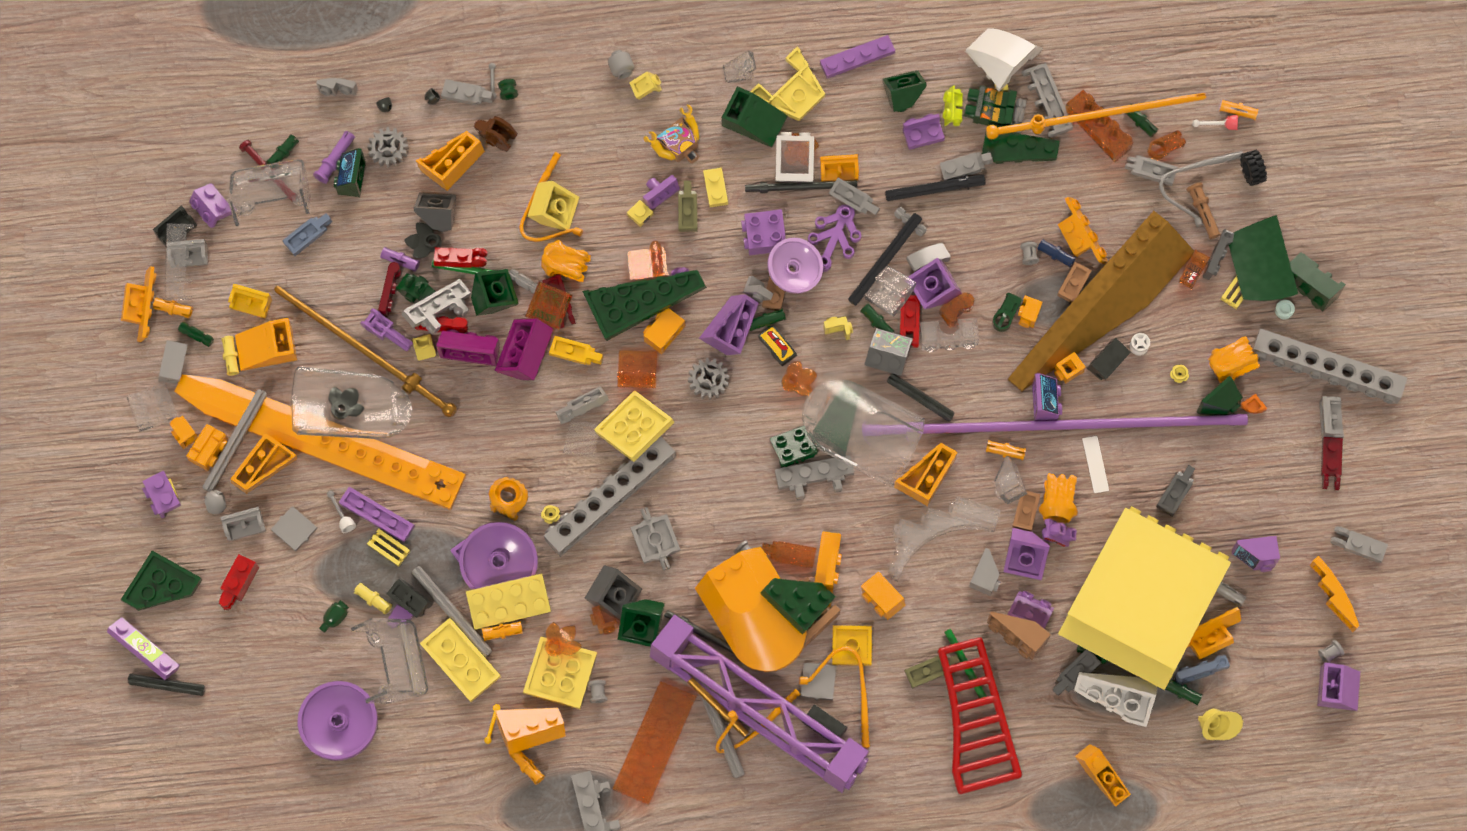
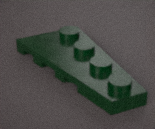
M985 132L982 154L991 153L993 163L1003 164L1004 162L1021 163L1022 161H1056L1060 141L1013 132L1000 134L996 139H989Z

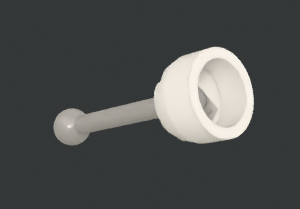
M329 490L327 496L331 498L341 517L339 527L342 533H348L355 529L356 524L351 517L344 516L334 497V492Z

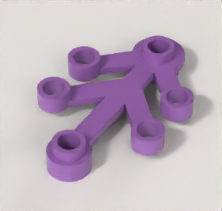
M849 205L839 206L833 215L825 218L822 216L817 217L815 226L818 229L825 228L827 224L838 222L834 228L818 234L810 233L808 236V242L812 245H817L820 241L830 238L825 252L821 256L822 260L827 261V264L823 265V272H827L831 268L830 257L837 241H839L842 247L844 258L851 259L854 256V249L849 246L843 233L845 224L850 232V240L854 243L861 240V232L856 230L852 221L855 215L854 209ZM847 211L849 214L845 216L842 212ZM821 220L824 224L819 225L817 222ZM857 234L859 237L855 239L852 235ZM811 237H816L817 240H816V241H811L810 238H811ZM850 250L852 254L847 255L845 251Z

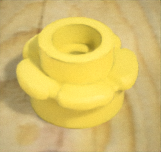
M1175 365L1172 368L1170 376L1176 383L1188 380V369L1184 365Z
M548 505L541 512V517L546 523L552 524L559 520L560 510L556 506Z

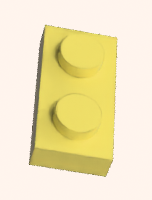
M722 168L703 170L709 207L728 205Z

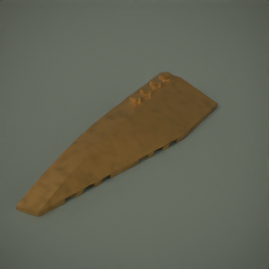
M1153 211L1063 312L1007 380L1023 392L1032 386L1036 373L1043 375L1051 373L1055 370V365L1074 352L1076 354L1082 352L1104 337L1105 334L1135 316L1136 313L1147 308L1195 254V251L1167 220Z

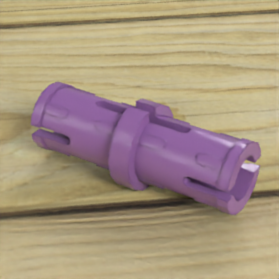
M387 247L383 248L380 258L390 262H397L399 266L410 269L413 272L417 271L420 264L419 260L405 256V253H398Z

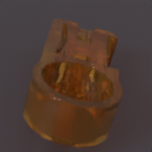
M1179 130L1153 140L1147 149L1148 155L1154 160H1160L1169 155L1170 152L1180 147L1184 148L1186 140L1184 138L1181 139L1182 134ZM1159 145L1161 148L1153 152L1151 146Z

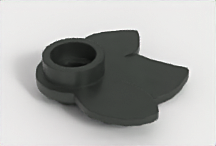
M416 223L417 234L404 239L406 245L414 249V258H424L430 252H434L435 247H441L442 245L440 236L433 233L432 228L425 223ZM430 241L436 242L434 245L429 244Z
M333 387L330 390L328 400L332 405L331 413L334 418L342 420L348 416H359L363 412L364 407L357 403L359 398L357 389L348 388L342 392L337 387Z

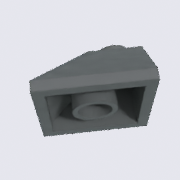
M419 193L414 206V212L432 229L440 232L452 230L455 217L456 195Z

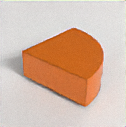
M1256 393L1240 404L1244 411L1253 414L1262 413L1267 410V407Z

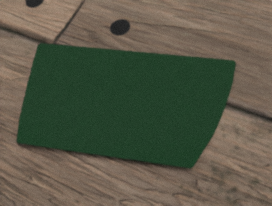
M1277 215L1233 232L1234 238L1229 248L1243 300L1269 301L1288 298L1298 294Z

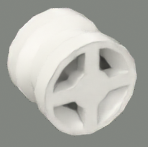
M1144 333L1135 334L1130 342V351L1137 356L1144 355L1150 346V339Z

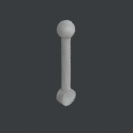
M490 63L491 92H493L494 99H496V93L494 92V69L496 65Z

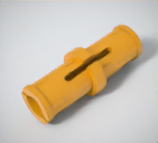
M1222 100L1219 111L1237 115L1238 118L1242 116L1256 120L1259 109L1244 106L1240 102L1237 104ZM1231 107L1248 111V113L1231 109Z
M156 297L153 302V309L167 312L172 316L175 314L190 319L193 313V307L179 304L174 300L167 301Z
M988 440L986 452L1003 455L1002 457L1004 458L1008 456L1024 460L1026 448L1011 446L1009 443L1002 444Z
M520 621L505 625L501 623L499 626L482 629L484 641L496 638L506 639L507 636L523 634Z
M522 751L510 755L520 767V771L528 775L535 785L544 779L545 776L536 768L534 761L529 759Z

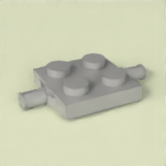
M646 507L645 511L644 509L640 510L644 520L630 528L643 563L660 561L662 569L665 571L666 567L667 570L671 568L667 557L679 552L680 547L667 514L651 518L648 507Z

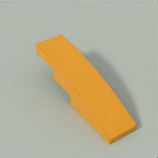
M1318 556L1312 561L1310 567L1322 578L1318 586L1330 597L1326 605L1354 632L1359 627L1354 609L1333 572Z

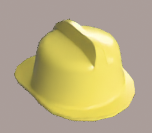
M1210 709L1203 716L1198 717L1203 737L1207 740L1232 739L1243 727L1242 717L1235 712Z

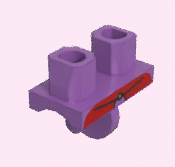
M1045 519L1046 527L1042 530L1043 540L1054 542L1063 547H1069V541L1076 540V529L1051 519Z

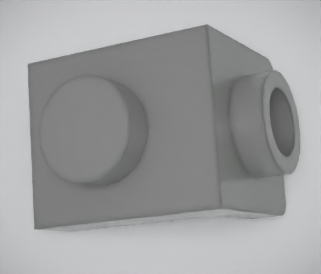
M753 276L748 277L743 293L757 302L772 299L773 293L764 288L763 282Z

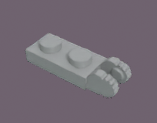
M1335 527L1334 531L1337 534L1348 538L1345 542L1342 539L1332 537L1330 541L1332 544L1372 561L1382 562L1388 544L1352 530L1349 531L1346 528Z

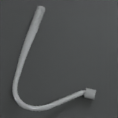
M1243 151L1206 159L1166 173L1159 183V189L1163 197L1171 204L1194 217L1196 227L1203 226L1201 217L1175 202L1165 193L1163 189L1164 180L1175 173L1240 159Z

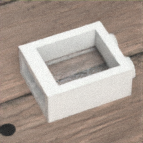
M781 132L780 136L777 135L776 182H813L814 136H810V133H799V136H792L791 132Z

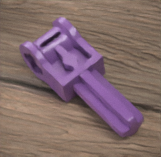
M373 308L370 310L371 313L365 321H361L362 327L382 341L386 337L405 351L410 350L413 345L409 339L393 329L394 324L392 321Z

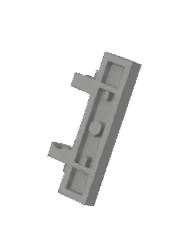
M458 279L403 310L402 316L412 328L421 324L433 335L441 328L440 323L436 320V315L449 308V310L453 309L458 317L466 316L469 309L466 307L464 299L468 298L471 292Z
M845 455L775 469V475L779 490L789 488L790 491L795 490L796 499L801 500L804 499L803 487L810 483L825 480L827 482L832 481L834 493L841 492V481L845 480V476L854 475L851 456Z
M591 771L572 775L571 778L585 831L620 830L619 820L606 822V818L602 819L598 799H600L599 794L611 791L609 781L598 783V780L593 781Z

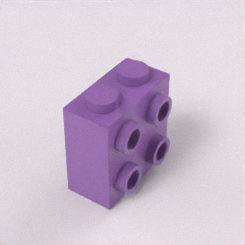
M782 209L744 214V220L741 221L742 232H746L747 238H743L744 248L748 249L749 255L770 253L777 243L786 239Z

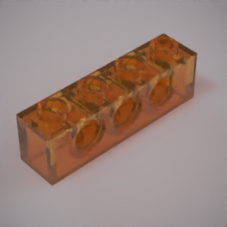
M1084 90L1068 101L1065 107L1069 115L1085 113L1084 110L1097 111L1104 109L1102 106L1099 107L1094 97ZM1109 116L1076 122L1114 163L1132 149V137L1128 133H1124L1120 129L1118 122L1114 119L1112 120ZM1102 123L1104 127H1098L1096 124ZM1109 136H1114L1117 140L1113 141L1109 139Z

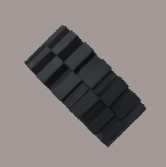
M1255 149L1241 154L1240 162L1242 163V172L1246 182L1250 186L1266 182V166L1259 151Z

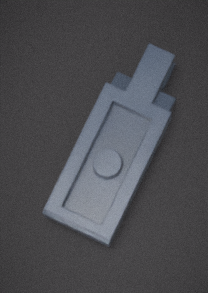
M327 213L319 219L317 217L310 218L283 239L282 242L296 256L327 231L326 227L332 223V220Z
M1216 656L1214 661L1209 663L1208 661H1202L1196 667H1183L1176 673L1175 681L1184 684L1228 669L1230 664L1227 656Z

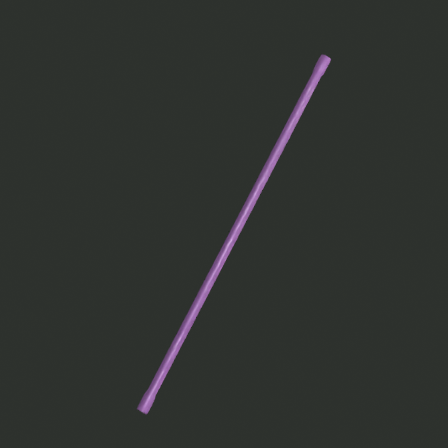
M1229 414L1216 416L863 425V437L899 434L1168 426L1247 425L1248 416L1247 414Z

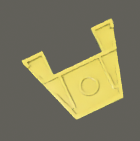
M796 47L786 57V61L798 72L774 95H771L759 83L750 92L788 115V117L800 121L825 97V93L810 70L806 59L802 56L800 49Z

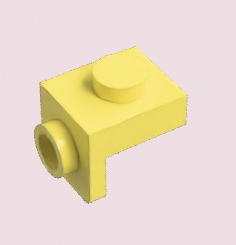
M846 316L841 318L830 317L824 321L825 335L844 330L846 340H850V333H853L851 322H847Z

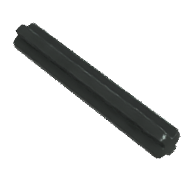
M892 373L889 376L887 382L940 417L947 421H951L954 417V411L896 374Z
M129 674L128 676L129 685L203 696L205 693V686L202 684L169 679L164 680L163 678Z

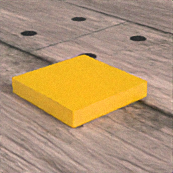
M833 625L832 652L840 647H851L859 654L863 666H871L872 626ZM841 651L832 657V665L859 666L855 655L850 651Z

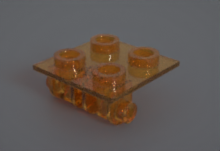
M652 241L650 249L627 251L630 281L668 276L665 247H661L658 241Z
M619 350L617 387L656 388L657 352Z

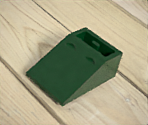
M737 86L721 117V126L772 148L788 115L756 94Z

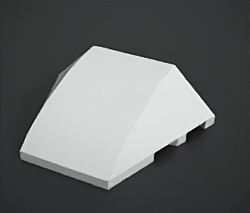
M991 28L979 36L966 49V53L978 67H981L986 72V77L996 84V89L1000 92L1010 82L1011 76L1029 59L1032 60L1043 48L1011 33Z

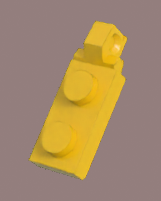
M554 336L549 351L550 356L583 365H590L591 362L601 365L603 360V354L596 353L595 348H592L591 345Z

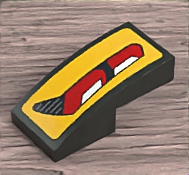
M774 325L758 335L759 340L770 350L771 355L781 366H784L797 356V353Z

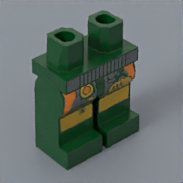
M980 86L979 89L969 88L967 100L976 102V106L966 104L964 116L973 119L975 124L995 125L997 127L1009 126L1012 122L1017 91L999 92L994 88H986L985 86Z

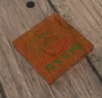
M539 281L525 317L538 319L546 325L559 330L573 295Z

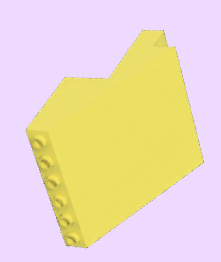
M1131 506L1130 509L1125 508L1070 608L1058 635L1165 690L1231 561L1228 560L1229 556L1220 551L1218 554L1211 552L1212 547L1202 542L1200 545L1194 543V538L1185 533L1180 536L1175 533L1177 529L1167 524L1165 527L1157 524L1159 520L1150 515L1147 518L1141 516V511Z

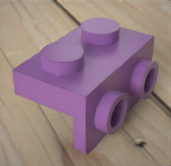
M212 183L193 191L189 202L210 228L215 227L218 220L232 215L233 208Z
M164 471L143 480L145 485L142 488L147 499L151 497L153 504L150 506L155 515L159 514L161 518H164L165 513L181 506Z

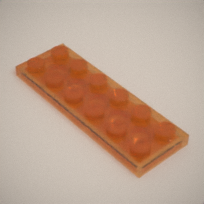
M660 681L612 788L614 791L650 805L697 698L695 695Z

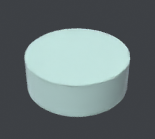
M1281 300L1275 307V314L1283 320L1291 318L1295 311L1294 304L1289 300Z

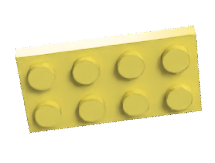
M542 573L466 591L474 630L551 612Z
M450 618L420 643L470 702L475 700L501 677Z

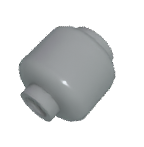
M622 50L614 51L608 59L612 75L619 79L629 77L634 70V63L630 54L622 52Z

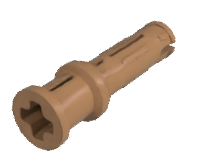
M1200 182L1189 186L1186 190L1190 193L1193 199V207L1198 209L1211 240L1219 237L1221 234L1208 206L1209 198L1205 196L1202 189L1203 184Z

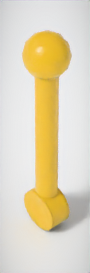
M498 704L493 706V717L487 737L484 739L486 744L492 742L491 735L496 720L495 710H501Z

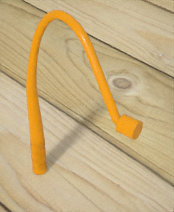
M554 152L538 183L548 180L561 157L559 153ZM535 188L520 222L519 228L522 237L534 242L545 241L571 232L581 237L583 230L577 227L541 238H532L525 234L523 226L534 198Z
M840 647L831 652L809 678L799 677V684L808 685L838 652L846 650L852 652L858 661L860 671L862 747L870 748L868 705L862 661L859 654L853 648Z
M795 688L785 699L792 703L800 695V692ZM780 707L775 708L768 715L767 719L772 722L781 713ZM733 710L728 713L732 721L716 743V751L718 753H724V750L720 749V744L736 720H738V715ZM754 731L744 740L733 745L734 749L745 744L759 733Z

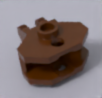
M494 116L488 122L477 120L474 123V128L486 139L487 144L493 147L496 146L505 152H508L511 147L507 143L509 138L514 140L518 135L512 125L501 117Z

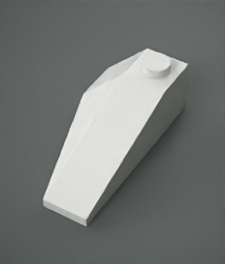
M1079 672L1074 691L1093 702L1100 703L1109 712L1117 713L1126 722L1147 727L1156 698L1157 686L1139 677Z

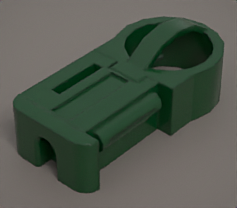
M1012 293L1006 294L1001 308L998 309L993 317L992 325L995 330L1005 332L1010 328L1011 322L1022 302L1020 297ZM1002 316L997 325L995 323L996 318ZM1005 318H1007L1009 324L1006 327H1001Z

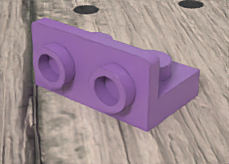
M928 114L923 118H912L903 123L902 131L908 150L945 140L939 114Z
M1019 591L1008 615L1035 621L1045 629L1054 610L1051 607L1052 604L1043 599L1039 601L1033 598L1034 595L1027 591H1023V593Z

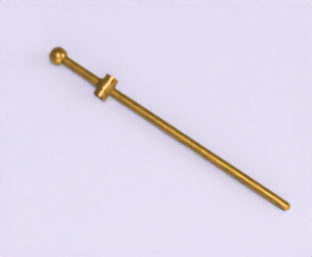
M275 286L274 290L278 295L404 382L401 388L407 394L417 391L441 408L442 413L446 417H453L457 411L455 404L444 402L421 386L422 378L418 374L413 373L411 376H407L282 287Z

